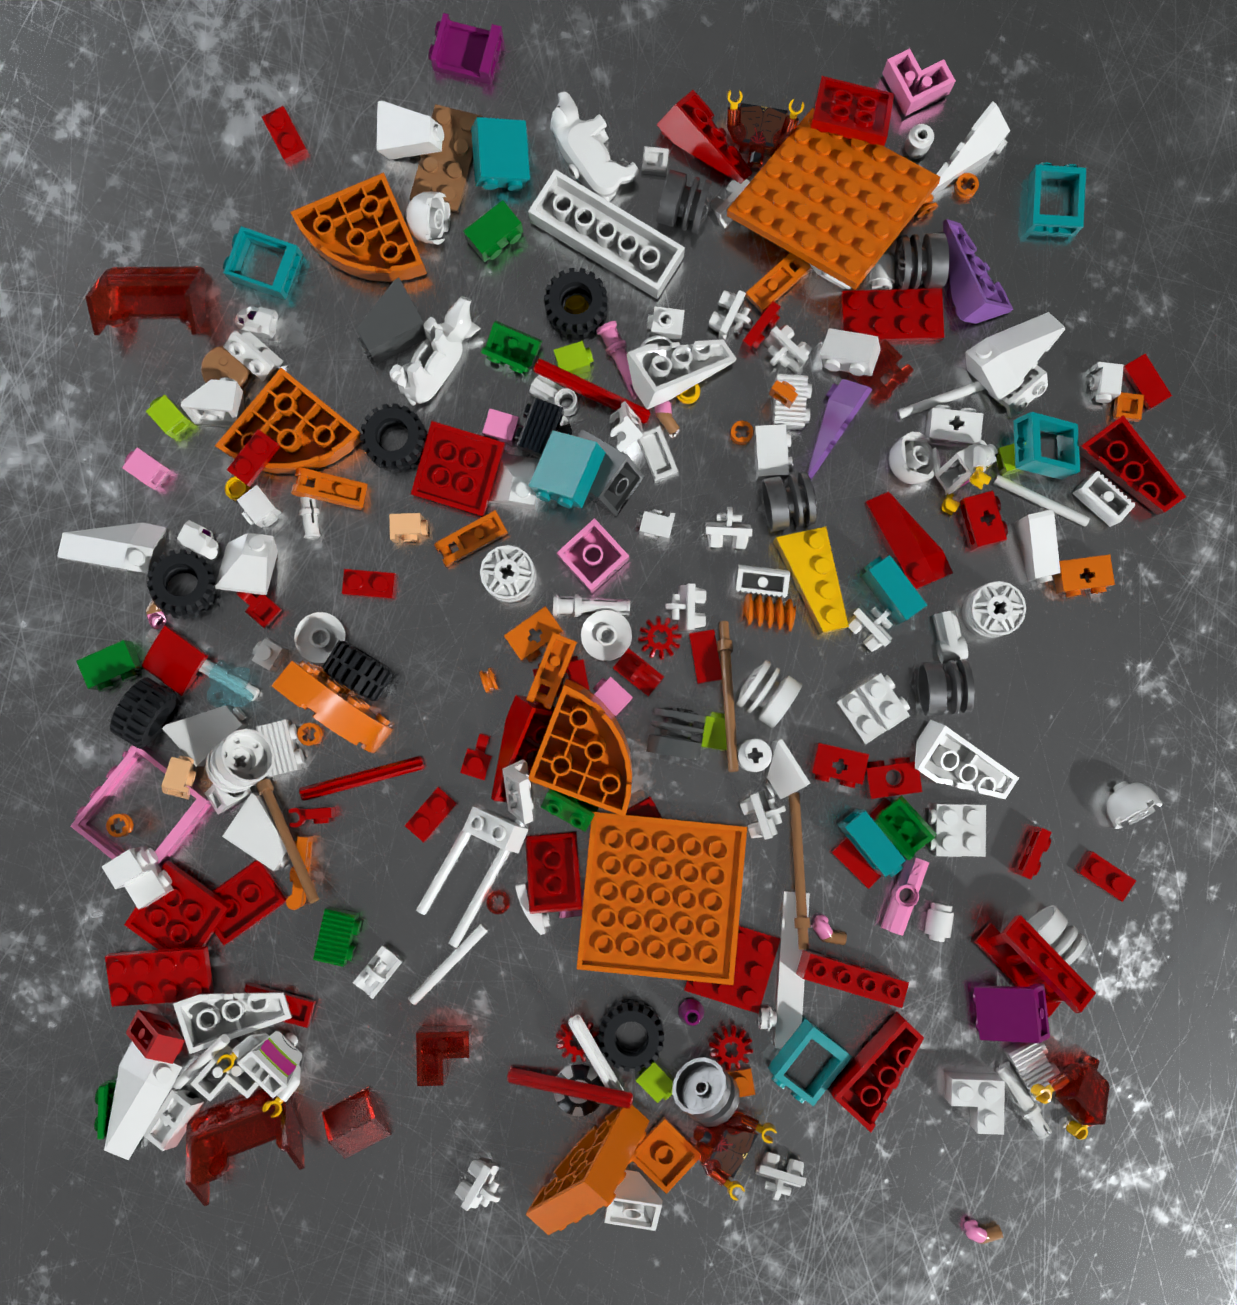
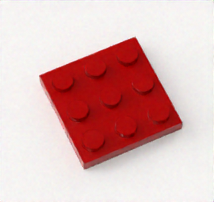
M822 76L810 128L823 133L829 132L841 135L847 139L853 138L866 141L872 145L885 146L894 93Z
M431 421L411 495L485 516L506 443Z
M167 861L161 870H165L171 877V886L174 890L147 907L138 909L136 906L124 925L158 950L205 946L231 905L175 864Z
M739 925L734 984L727 985L686 980L684 991L759 1014L781 938Z

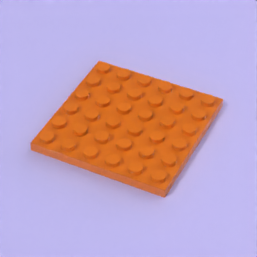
M812 108L727 209V217L856 290L934 191L941 177L885 146L872 145L866 141L853 138L847 139L841 135L829 132L823 133L810 128L814 108Z
M593 812L595 816L591 821L577 969L733 985L747 827L632 815L624 817L619 814Z

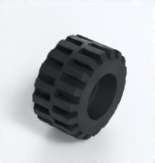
M569 268V273L565 274L564 270L559 272L558 278L554 276L551 279V285L547 284L545 289L546 295H544L545 311L549 323L553 324L554 330L557 332L559 330L562 331V335L568 337V334H572V338L578 339L580 334H583V338L588 337V332L590 331L594 334L598 326L604 324V317H607L608 313L607 291L603 287L602 280L595 278V273L590 271L589 274H586L584 268H580L579 272H575V268ZM572 293H581L591 300V305L581 314H571L562 308V301Z
M393 403L392 407H389L388 404H383V409L378 410L376 407L372 410L374 412L372 416L367 415L365 417L366 425L362 424L361 426L363 434H360V440L363 443V450L378 467H383L386 471L391 472V470H394L395 472H401L403 468L406 470L412 469L410 465L413 463L417 465L420 462L419 457L422 456L426 442L427 431L414 411H410L404 405L400 407L399 404ZM392 426L405 427L408 431V439L403 447L394 451L382 448L381 437L388 428Z
M180 549L178 554L172 550L169 551L170 556L165 557L164 554L159 556L160 562L154 561L151 565L153 570L148 571L147 575L149 578L147 587L155 605L166 615L171 614L173 618L179 619V616H183L184 619H190L189 615L195 614V617L201 615L200 610L204 609L206 611L209 608L208 603H213L215 599L216 580L210 565L207 564L202 556L199 558L197 553L193 551L187 554V551L184 549ZM180 573L192 574L198 580L196 588L185 596H175L167 590L170 579Z
M340 640L322 666L324 671L333 679L371 701L379 700L394 676L392 670L354 645Z
M149 677L141 679L125 693L115 708L110 722V731L136 748L141 749L147 746L161 733L162 728L168 723L175 708L176 694Z
M628 1000L626 1003L620 1001L614 1008L611 1006L606 1015L604 1014L599 1027L600 1050L605 1054V1059L613 1063V1067L617 1069L623 1067L624 1071L627 1072L630 1069H635V1072L641 1071V1067L645 1066L648 1068L651 1066V1062L653 1060L656 1061L659 1058V1052H662L664 1041L663 1025L658 1013H655L650 1005L647 1007L642 1001H638V1003L633 1002V1000ZM626 1022H637L646 1029V1041L637 1048H625L616 1040L617 1029Z

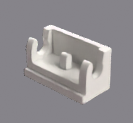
M626 401L621 404V408L614 412L609 419V423H613L617 418H620V423L610 433L611 437L617 435L618 444L616 447L620 452L624 451L643 435L641 419Z
M171 1090L143 1135L162 1151L177 1147L204 1104V1101L200 1098H189L187 1096L189 1094L188 1090Z

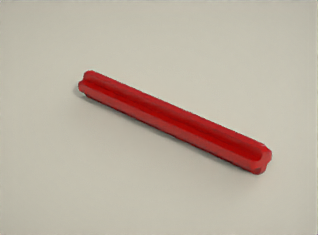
M538 359L534 365L533 371L615 411L621 408V404L626 401L643 424L650 417L651 413L648 409L545 360Z
M421 756L300 787V798L302 801L422 770L424 769V761Z
M513 1067L510 1068L507 1074V1082L511 1084L627 1109L633 1103V1094L626 1091Z

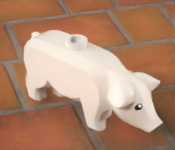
M560 92L558 93L559 104L552 113L550 129L555 135L563 158L569 165L567 166L568 172L574 180L578 179L584 187L610 202L621 184L630 183L635 180L639 169L634 162L629 165L623 158L619 162L612 161L608 149L604 145L609 137L605 132L607 124L603 117L598 114L594 119L580 120L578 108L570 94Z
M460 296L445 314L443 323L437 324L434 318H428L423 324L426 340L414 351L410 363L403 366L396 364L390 370L391 380L398 384L400 393L407 398L411 405L425 403L437 393L462 355V342L464 339L472 337L481 329L471 321L470 304L472 300L470 298Z

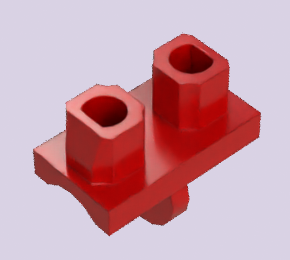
M629 648L613 666L615 671L648 697L664 678L662 674Z

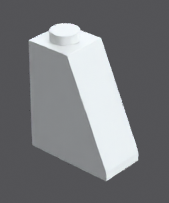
M378 101L377 151L392 160L442 152L444 131L443 127L434 119L385 101Z
M1051 509L1029 514L1014 522L1028 581L1037 580V584L1053 581L1052 576L1060 573L1054 510Z
M225 705L167 724L162 729L187 757L194 760L193 764L198 767L206 764L207 756L214 746L234 731L245 729L249 724L244 720L246 715L239 707L235 706L233 708V706Z
M258 792L251 793L222 837L273 871L281 867L285 868L291 860L263 796L259 795Z

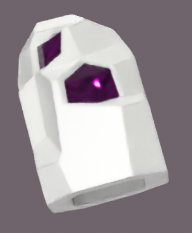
M251 306L239 311L235 318V324L239 329L245 327L254 336L272 339L278 324V314L275 310Z
M190 520L183 525L177 537V543L211 560L217 559L220 555V548L218 542L214 540L213 532Z

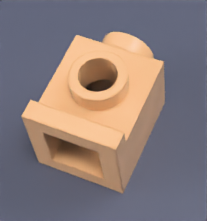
M421 513L389 514L390 540L393 543H399V538H402V541L413 542L417 541V537L428 535V521L424 520Z
M186 756L171 757L161 785L164 794L189 800L190 789L187 786L192 787L196 776V771H193V759Z

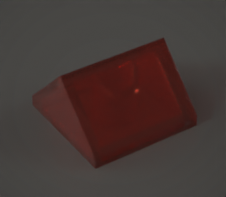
M369 1087L322 1111L328 1143L344 1159L392 1135Z

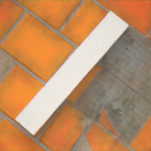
M783 891L776 997L777 1023L774 1029V1048L779 1049L783 1048L800 1026L803 1014L805 980L796 974L803 950H799L798 929L795 928L794 918H797L795 891ZM806 892L807 917L809 915V892Z

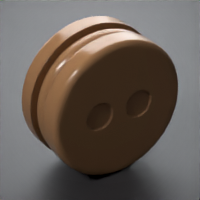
M224 346L211 349L205 355L201 364L202 377L206 383L211 379L231 378L237 381L244 391L252 379V372L232 356Z

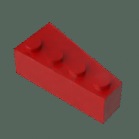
M1124 415L1079 447V454L1156 515L1165 513L1186 498V495Z
M896 1012L841 1071L828 1087V1091L840 1105L872 1133L876 1126L875 1121L880 1112L883 1113L890 1094L893 1089L896 1090L900 1083L899 1078L904 1069L910 1065L924 1037L904 1017Z

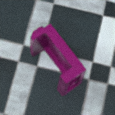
M443 13L441 21L436 23L435 44H431L428 54L433 70L491 85L504 39L502 26L492 24L491 29L486 30L451 21L449 14Z
M983 983L974 987L973 1002L976 1005L977 1011L976 1029L979 1032L980 1040L1041 1043L1050 1038L1044 984L1016 987L990 986V983Z

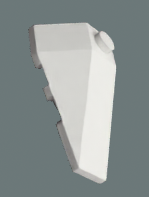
M993 101L973 125L972 130L965 138V142H961L949 158L950 161L945 162L936 174L941 178L939 184L931 193L933 196L957 181L960 175L969 173L988 161L994 153L999 155L1007 145L1008 141L1005 138L1010 129L997 104Z
M1047 312L991 335L965 352L967 371L999 401L1020 387L1024 382V377L1031 369L1033 370L1036 367L1038 360L1044 352L1049 351L1065 331V326Z
M723 339L695 341L694 344L680 345L679 342H672L670 346H658L657 343L647 344L627 353L633 389L646 409L669 401L731 365L737 359Z
M134 523L63 532L57 557L148 575V571L153 570L151 566L153 562H160L159 556L163 554L168 528L147 523Z
M284 992L198 994L173 1003L189 1054L209 1048L222 1034H226L231 1040L292 1018Z
M131 1041L118 1068L104 1151L127 1160L130 1159L182 1069L180 1060L175 1059L173 1064L147 1059Z

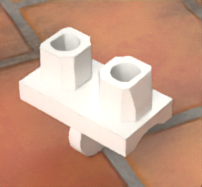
M747 179L742 184L732 180L726 188L729 197L724 200L720 196H716L711 201V211L717 216L719 225L724 229L733 221V219L727 217V209L750 183Z
M739 290L735 294L723 291L718 305L729 310L726 317L713 312L708 323L710 328L719 333L718 338L725 341L734 322L736 323L734 328L736 333H741L743 327L751 328L753 321L748 317L751 310L744 307L742 313H738L744 302L745 292Z
M784 325L781 328L776 326L763 342L769 348L767 351L773 356L769 363L775 366L780 362L785 368L788 366L796 374L808 360V355L812 348L806 342L796 345L791 340L795 335L794 331L788 325Z
M727 507L726 514L717 513L716 521H726V523L705 522V533L708 537L709 547H722L723 535H732V548L746 549L749 536L752 537L751 524L732 523L742 522V515L733 514V507Z
M696 584L680 585L679 594H672V603L665 604V610H672V620H678V631L695 630V628L706 626L705 613H695V604H704L706 601V590L697 588Z
M860 605L848 622L849 629L857 634L862 628L867 627L871 634L863 643L871 652L882 645L886 647L891 642L892 637L880 623L887 630L893 625L887 619L891 611L886 609L882 613L875 606L870 611L876 617L874 619Z
M763 790L751 794L749 798L740 802L744 815L756 812L758 822L748 825L751 838L764 837L766 840L778 834L775 825L782 823L779 813L786 811L785 805L777 807L774 798L766 800Z
M382 945L354 980L353 984L367 993L370 998L374 999L403 960L386 946Z
M765 1152L761 1165L756 1166L755 1175L775 1180V1183L766 1181L764 1189L772 1191L773 1200L778 1201L781 1194L790 1196L791 1188L783 1186V1183L799 1188L805 1186L807 1178L803 1177L804 1162L788 1159L786 1172L777 1170L780 1156Z
M480 1159L472 1161L467 1172L477 1178L472 1185L464 1180L455 1191V1194L463 1201L461 1207L464 1210L476 1209L479 1204L487 1207L490 1201L499 1202L501 1195L497 1188L500 1183L497 1180H493L500 1168L495 1162L488 1164Z

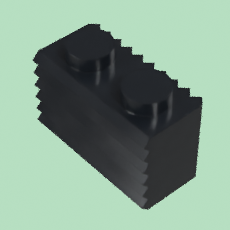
M534 397L532 404L527 403L523 417L526 418L523 427H518L514 441L517 442V448L541 457L552 430L558 431L564 415L563 407Z

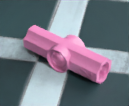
M913 857L911 860L905 858L906 861L902 866L903 869L900 872L897 883L891 890L892 897L881 928L902 936L904 935L913 907L919 900V890L929 862ZM904 888H909L911 893L907 901H901L899 897L901 890Z

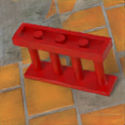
M1021 915L1015 916L1002 933L992 923L988 924L974 941L1017 987L1044 984L1048 1017L1053 1014L1062 1001L1075 1013H1081L1096 994Z

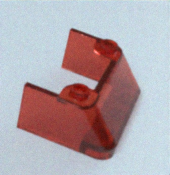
M197 266L114 267L105 270L85 296L94 335H100L106 325H111L115 328L123 327L132 317L179 316L180 322L191 328V334L197 335L206 319L205 269Z
M264 1089L255 1091L248 1099L242 1096L200 1112L190 1119L186 1127L185 1184L204 1206L209 1205L210 1182L219 1179L227 1172L229 1157L276 1139L279 1149L288 1153L299 1170L305 1168L303 1134L290 1098L287 1102L283 1101L281 1104V1114L277 1117H271L275 1112L273 1104L266 1112H263L264 1104L268 1101H274L277 1095L272 1098Z

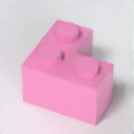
M910 48L887 59L882 72L904 116L949 95L956 82L944 59L921 70Z

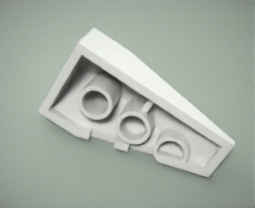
M931 719L917 739L915 769L936 783L1006 799L1019 777L950 728Z

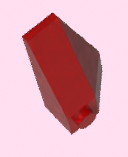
M694 90L690 91L657 123L662 135L666 139L671 140L676 146L742 184L752 174V171L737 148L728 145L725 137L727 133L723 128H717L712 120L714 114L708 105Z
M889 491L865 501L888 555L893 558L915 589L953 574L944 551Z
M515 695L505 721L491 795L492 800L507 802L503 768L520 760H525L530 774L555 707L552 706L551 710L543 707L544 704L536 701L532 703L527 701L525 696Z

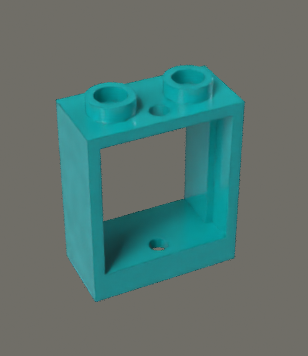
M1048 162L1035 165L1029 174L1026 233L1076 236L1084 227L1086 168L1078 167L1075 164L1053 166L1052 163ZM1042 179L1075 181L1073 216L1040 214Z
M241 226L239 232L232 239V251L230 256H227L224 260L223 273L231 282L286 300L303 253L297 245ZM251 243L284 254L272 285L239 274Z
M1035 412L1027 413L1013 420L1016 469L1061 480L1080 472L1078 424ZM1040 431L1057 435L1058 460L1041 456Z
M856 808L837 824L877 874L884 877L888 875L893 877L903 869L901 864L906 861L905 858L865 810Z
M805 1018L767 1068L773 1074L772 1081L779 1087L784 1089L787 1086L792 1090L790 1094L802 1104L807 1101L814 1107L852 1056L844 1047ZM813 1039L833 1056L807 1090H805L785 1075V1073L810 1040Z

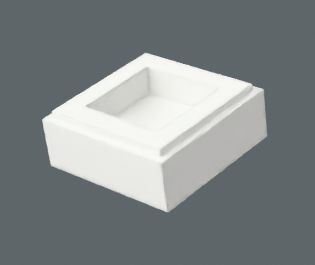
M644 146L641 174L666 176L669 149Z

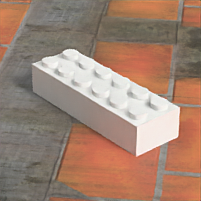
M556 169L528 211L530 223L656 299L659 298L684 258L685 247Z

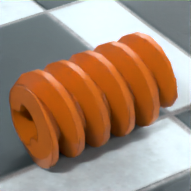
M747 593L744 598L741 622L746 617L748 625H751L753 620L757 619L758 627H761L765 620L770 629L774 622H777L778 630H781L783 625L787 624L788 631L791 632L795 620L796 605L793 607L792 599H787L783 605L781 597H778L773 604L771 596H767L763 602L761 594H757L753 601L752 594Z

